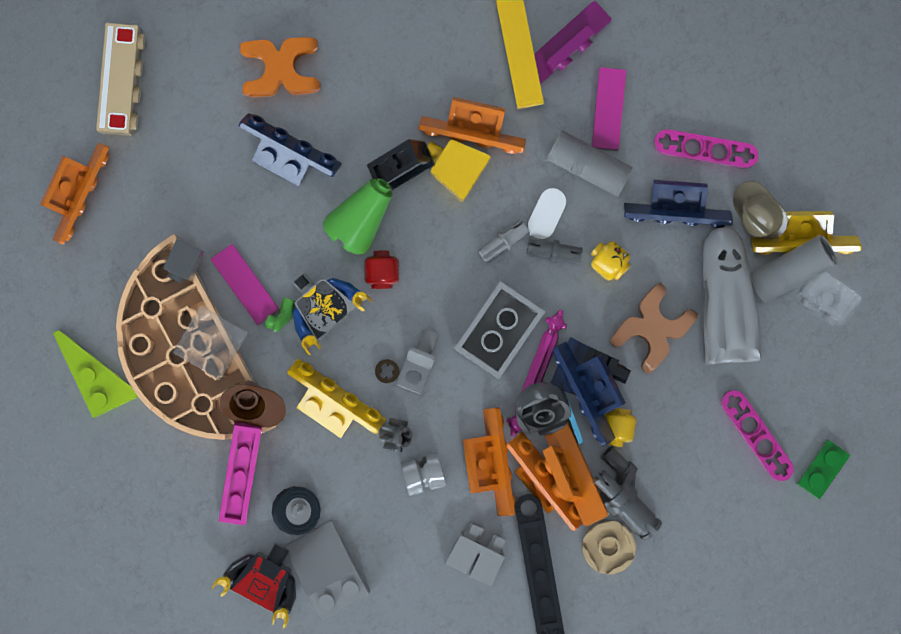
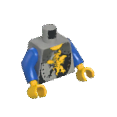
M305 273L293 282V285L302 294L294 302L296 308L293 311L295 331L301 340L302 348L308 355H311L309 352L311 345H316L318 349H321L318 341L356 308L362 312L365 311L361 307V303L364 300L372 302V299L349 282L336 278H330L326 281L322 278L314 284Z

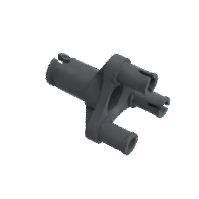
M610 446L602 453L600 458L616 472V478L613 479L606 470H602L598 474L606 482L604 483L597 476H595L592 482L602 490L600 494L608 512L612 516L618 515L636 534H640L639 537L643 541L648 540L653 535L646 529L645 525L649 524L658 531L662 521L659 518H655V514L637 497L638 492L635 489V480L638 468L631 461L627 462L614 446Z

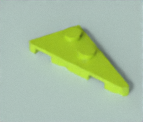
M60 330L53 333L92 418L103 415L138 398L128 383L115 372L108 369L106 365L92 354L85 351L69 336Z

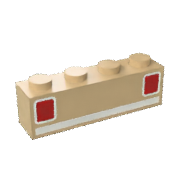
M105 24L96 131L100 134L133 136V130L138 128L139 117L135 113V103L140 102L141 88L137 87L138 76H142L143 60H139L140 49L144 50L145 33H142L138 25Z

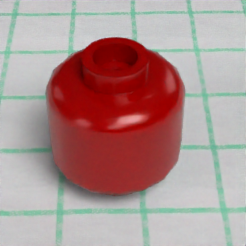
M387 250L373 251V256L367 257L364 260L365 282L371 285V289H393V284L399 282V259L395 256H390V251Z

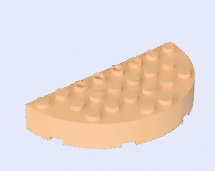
M173 234L146 255L137 269L133 271L125 286L116 321L118 355L127 380L136 395L163 421L195 436L219 440L232 439L235 421L223 415L220 409V398L229 387L234 386L236 383L246 380L255 382L197 270L192 281L184 279L183 284L167 277L169 271L164 270L163 267L176 239L180 240L179 236ZM276 425L269 428L262 427L261 434L268 432L279 426Z

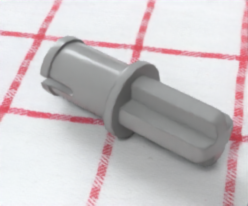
M519 219L504 232H498L496 238L478 250L479 255L484 261L488 262L505 249L510 250L511 245L530 234V232Z

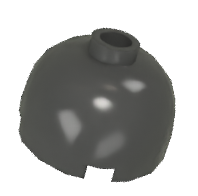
M540 382L528 386L520 393L516 403V417L519 427L526 433L531 434L530 430L538 431L539 435L556 433L567 425L566 420L569 417L571 418V409L566 394L557 385Z

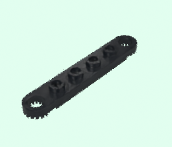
M525 494L517 500L515 511L537 634H565L542 503L537 496ZM527 500L533 501L537 506L536 512L529 516L523 514L521 511L523 502Z

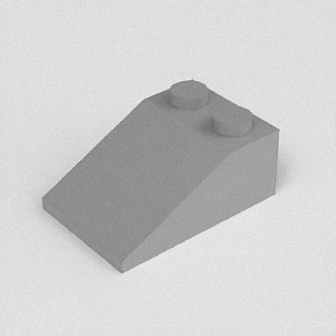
M332 520L284 546L289 550L288 556L321 621L370 594L367 584Z

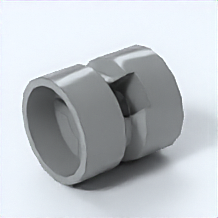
M438 453L423 456L422 461L411 459L401 462L409 496L423 493L426 487L434 490L446 486Z

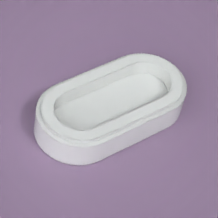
M550 188L541 194L527 226L533 238L545 240L554 232L566 206V197L562 191Z

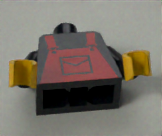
M275 543L268 556L261 552H258L256 555L247 554L232 562L222 576L215 580L211 589L213 590L216 585H222L224 591L220 595L221 597L225 596L229 589L273 612L272 625H274L275 619L282 618L284 620L282 629H284L288 625L289 614L296 600L295 579L290 575L292 569L283 565L289 550Z

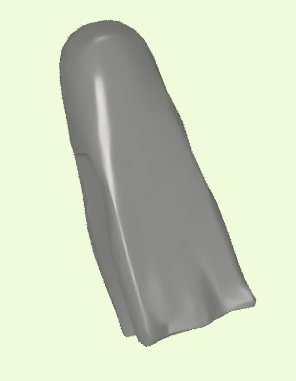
M721 227L714 229L706 237L703 247V283L705 293L703 317L704 363L706 366L753 363L761 360L760 325L745 246L738 232L732 228Z

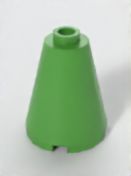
M370 179L326 216L322 224L325 232L334 242L338 238L345 243L342 247L345 250L354 254H365L373 243L392 198L391 186L383 179Z

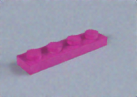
M234 422L219 522L246 525L262 427Z

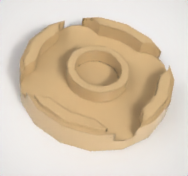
M604 520L595 523L587 530L583 538L582 552L585 561L594 570L602 574H616L624 571L632 563L635 556L636 542L633 533L625 525L617 521Z

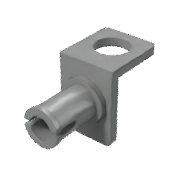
M424 329L417 347H410L396 383L398 386L417 394L422 393L435 360V356L431 355L439 338L437 333ZM411 370L419 372L421 375L420 382L417 384L408 383L405 377L407 372Z

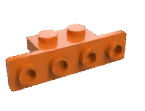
M457 97L452 99L448 121L422 116L418 126L419 130L430 136H438L440 134L449 136L450 139L457 142L472 141L476 142L480 147L490 148L494 146L502 148L503 151L510 154L523 153L526 143L524 138L500 133L506 108Z
M98 143L87 167L68 157L62 156L40 202V205L63 215L53 237L54 241L64 245L65 241H69L75 230L73 224L77 216H81L85 210L86 196L88 192L93 191L97 184L98 178L96 175L100 167L103 168L108 161V146Z
M499 407L483 409L486 436L463 439L470 493L494 490L497 515L512 516L515 515L514 508L516 502L511 489L512 473L507 461L508 448L506 447L507 442L504 439L503 432L504 418Z
M566 420L567 425L556 433L544 435L549 447L542 450L545 456L543 461L547 471L553 474L556 481L554 487L558 496L565 501L574 502L583 525L589 526L607 517L609 512L597 485L592 482L594 478L568 420Z
M523 432L519 433L506 444L508 450L521 465L514 472L529 491L540 499L542 507L547 514L555 509L570 529L575 531L583 523L574 502L565 501L558 496L554 487L556 481L553 474L547 471L543 461L544 458Z

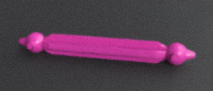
M559 310L550 318H546L545 322L548 323L550 328L542 336L521 392L532 384L542 382L554 352L553 348L556 347L559 339L558 331L567 327V324L564 323L562 310ZM516 406L515 416L512 418L508 417L506 420L511 428L510 435L513 437L518 431L522 430L517 421Z

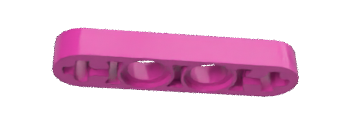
M662 130L654 139V147L660 154L736 168H750L757 162L759 157L757 148L752 144L681 131ZM665 135H668L670 141L678 142V137H683L680 144V152H676L678 146L669 145L667 149H663V144L659 143V139H663ZM690 139L697 140L700 144V150L696 154H690L685 149V144ZM716 144L723 145L727 150L726 156L722 159H717L712 154V147ZM731 146L736 147L734 150L736 153H742L745 149H748V154L753 155V159L743 163L742 157L734 156L733 161H729L732 154Z
M737 390L726 392L721 398V407L767 473L777 481L788 480L792 476L794 468L781 446L741 392ZM730 395L733 398H740L737 404L741 410H744L746 407L749 412L741 414L737 420L734 415L739 414L734 407L728 408L727 406L730 402L728 399ZM746 417H753L756 420L757 426L752 432H746L742 428V421ZM762 439H768L772 443L771 452L765 455L761 454L757 448L759 441ZM777 451L780 454V456L775 457L778 463H786L787 467L784 469L786 472L785 475H782L780 473L775 474L774 471L777 469V467L774 464V462L770 461L767 464L765 461L766 459L773 457L777 453Z

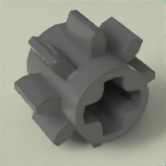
M389 418V423L382 425L379 430V439L384 443V449L402 452V447L409 446L413 435L411 429L407 427L408 421Z

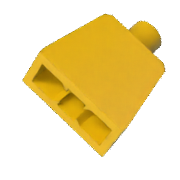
M450 139L444 149L430 141L427 147L435 162V166L432 167L430 173L463 202L487 166L491 156Z

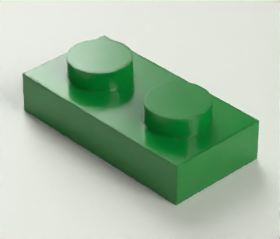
M826 440L796 484L820 500L851 455L830 440Z

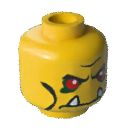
M610 241L606 245L600 242L591 253L594 257L591 267L607 281L613 279L618 281L631 267L629 263L630 254L615 241Z

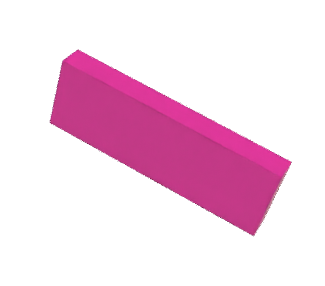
M599 68L592 147L595 146V148L603 150H619L626 70Z
M233 244L210 259L257 325L265 321L268 315H273L280 310Z

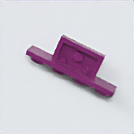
M596 1L590 3L534 54L540 85L556 70L559 69L562 72L573 62L571 57L578 51L581 54L593 44L591 39L611 22V17Z

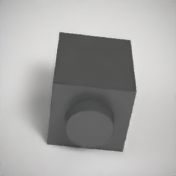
M176 239L163 267L164 270L169 271L167 277L182 284L184 279L192 281L205 252Z

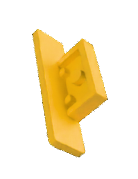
M833 211L786 212L788 225L781 236L775 239L750 237L753 252L761 255H770L773 252L788 253L818 235L824 236L832 249L842 254H851L862 249L858 236H833Z
M297 359L287 371L288 375L309 388L296 408L341 438L353 420L374 434H377L385 423L386 418L378 410L364 404L356 395L345 391L334 380L316 371L309 363Z

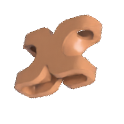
M661 282L656 284L640 301L638 311L642 318L631 317L626 319L610 339V343L614 347L623 345L632 336L643 338L648 344L649 352L641 367L647 374L653 372L669 354L670 347L666 338L678 339L683 337L698 317V313L690 309L685 311L676 320L664 318L659 311V303L666 294V287Z

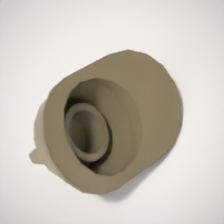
M749 181L739 185L734 192L733 203L745 230L752 236L765 239H775L781 236L788 225V217L783 207L760 183Z

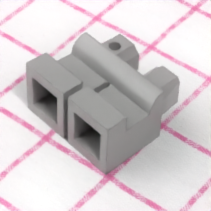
M471 523L464 534L459 535L445 564L467 575L479 553L469 576L492 587L505 558L503 552L507 540L494 534L487 547L478 542L484 528Z

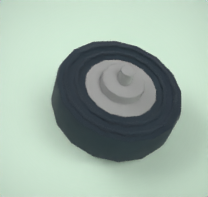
M293 486L284 489L276 496L271 513L274 523L280 530L290 535H302L308 533L316 526L320 518L321 508L319 500L313 492L304 487Z

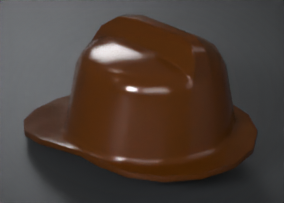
M250 380L241 381L229 387L220 398V409L223 415L239 423L269 428L283 421L286 414V405L276 392L262 388L258 383Z

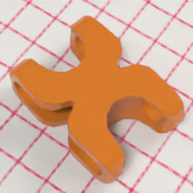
M288 38L283 41L279 51L276 50L274 44L269 40L246 41L239 45L240 53L243 56L261 59L266 66L264 74L259 79L246 81L243 84V95L247 97H270L278 92L281 84H284L286 90L292 95L317 93L321 90V83L318 79L300 76L295 71V63L300 56L313 54L317 51L318 40L315 38Z

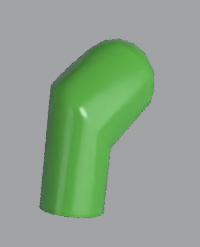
M284 297L278 316L268 315L265 327L272 329L273 332H279L291 320L295 301Z

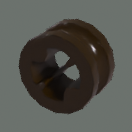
M382 360L376 365L375 375L380 382L392 383L399 376V367L392 360ZM387 364V367H389V364L394 367L392 371L394 376L390 379H387V376L383 379L380 375L382 373L381 366Z

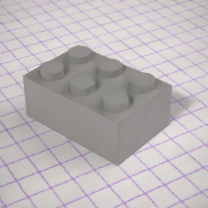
M500 281L454 350L499 380L545 311Z

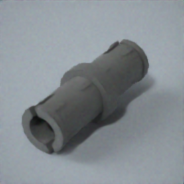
M530 237L526 254L548 257L550 261L554 262L558 259L580 264L583 247L579 248L560 244L558 240L550 242Z

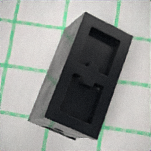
M412 139L406 140L367 164L372 179L377 180L380 178L385 180L391 186L392 191L435 166L426 142Z

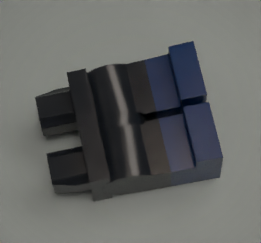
M570 337L568 345L578 365L602 354L614 380L626 384L631 370L619 364L618 359ZM557 366L550 383L557 385L562 391L576 396L575 392H572L568 387L567 377L563 369Z

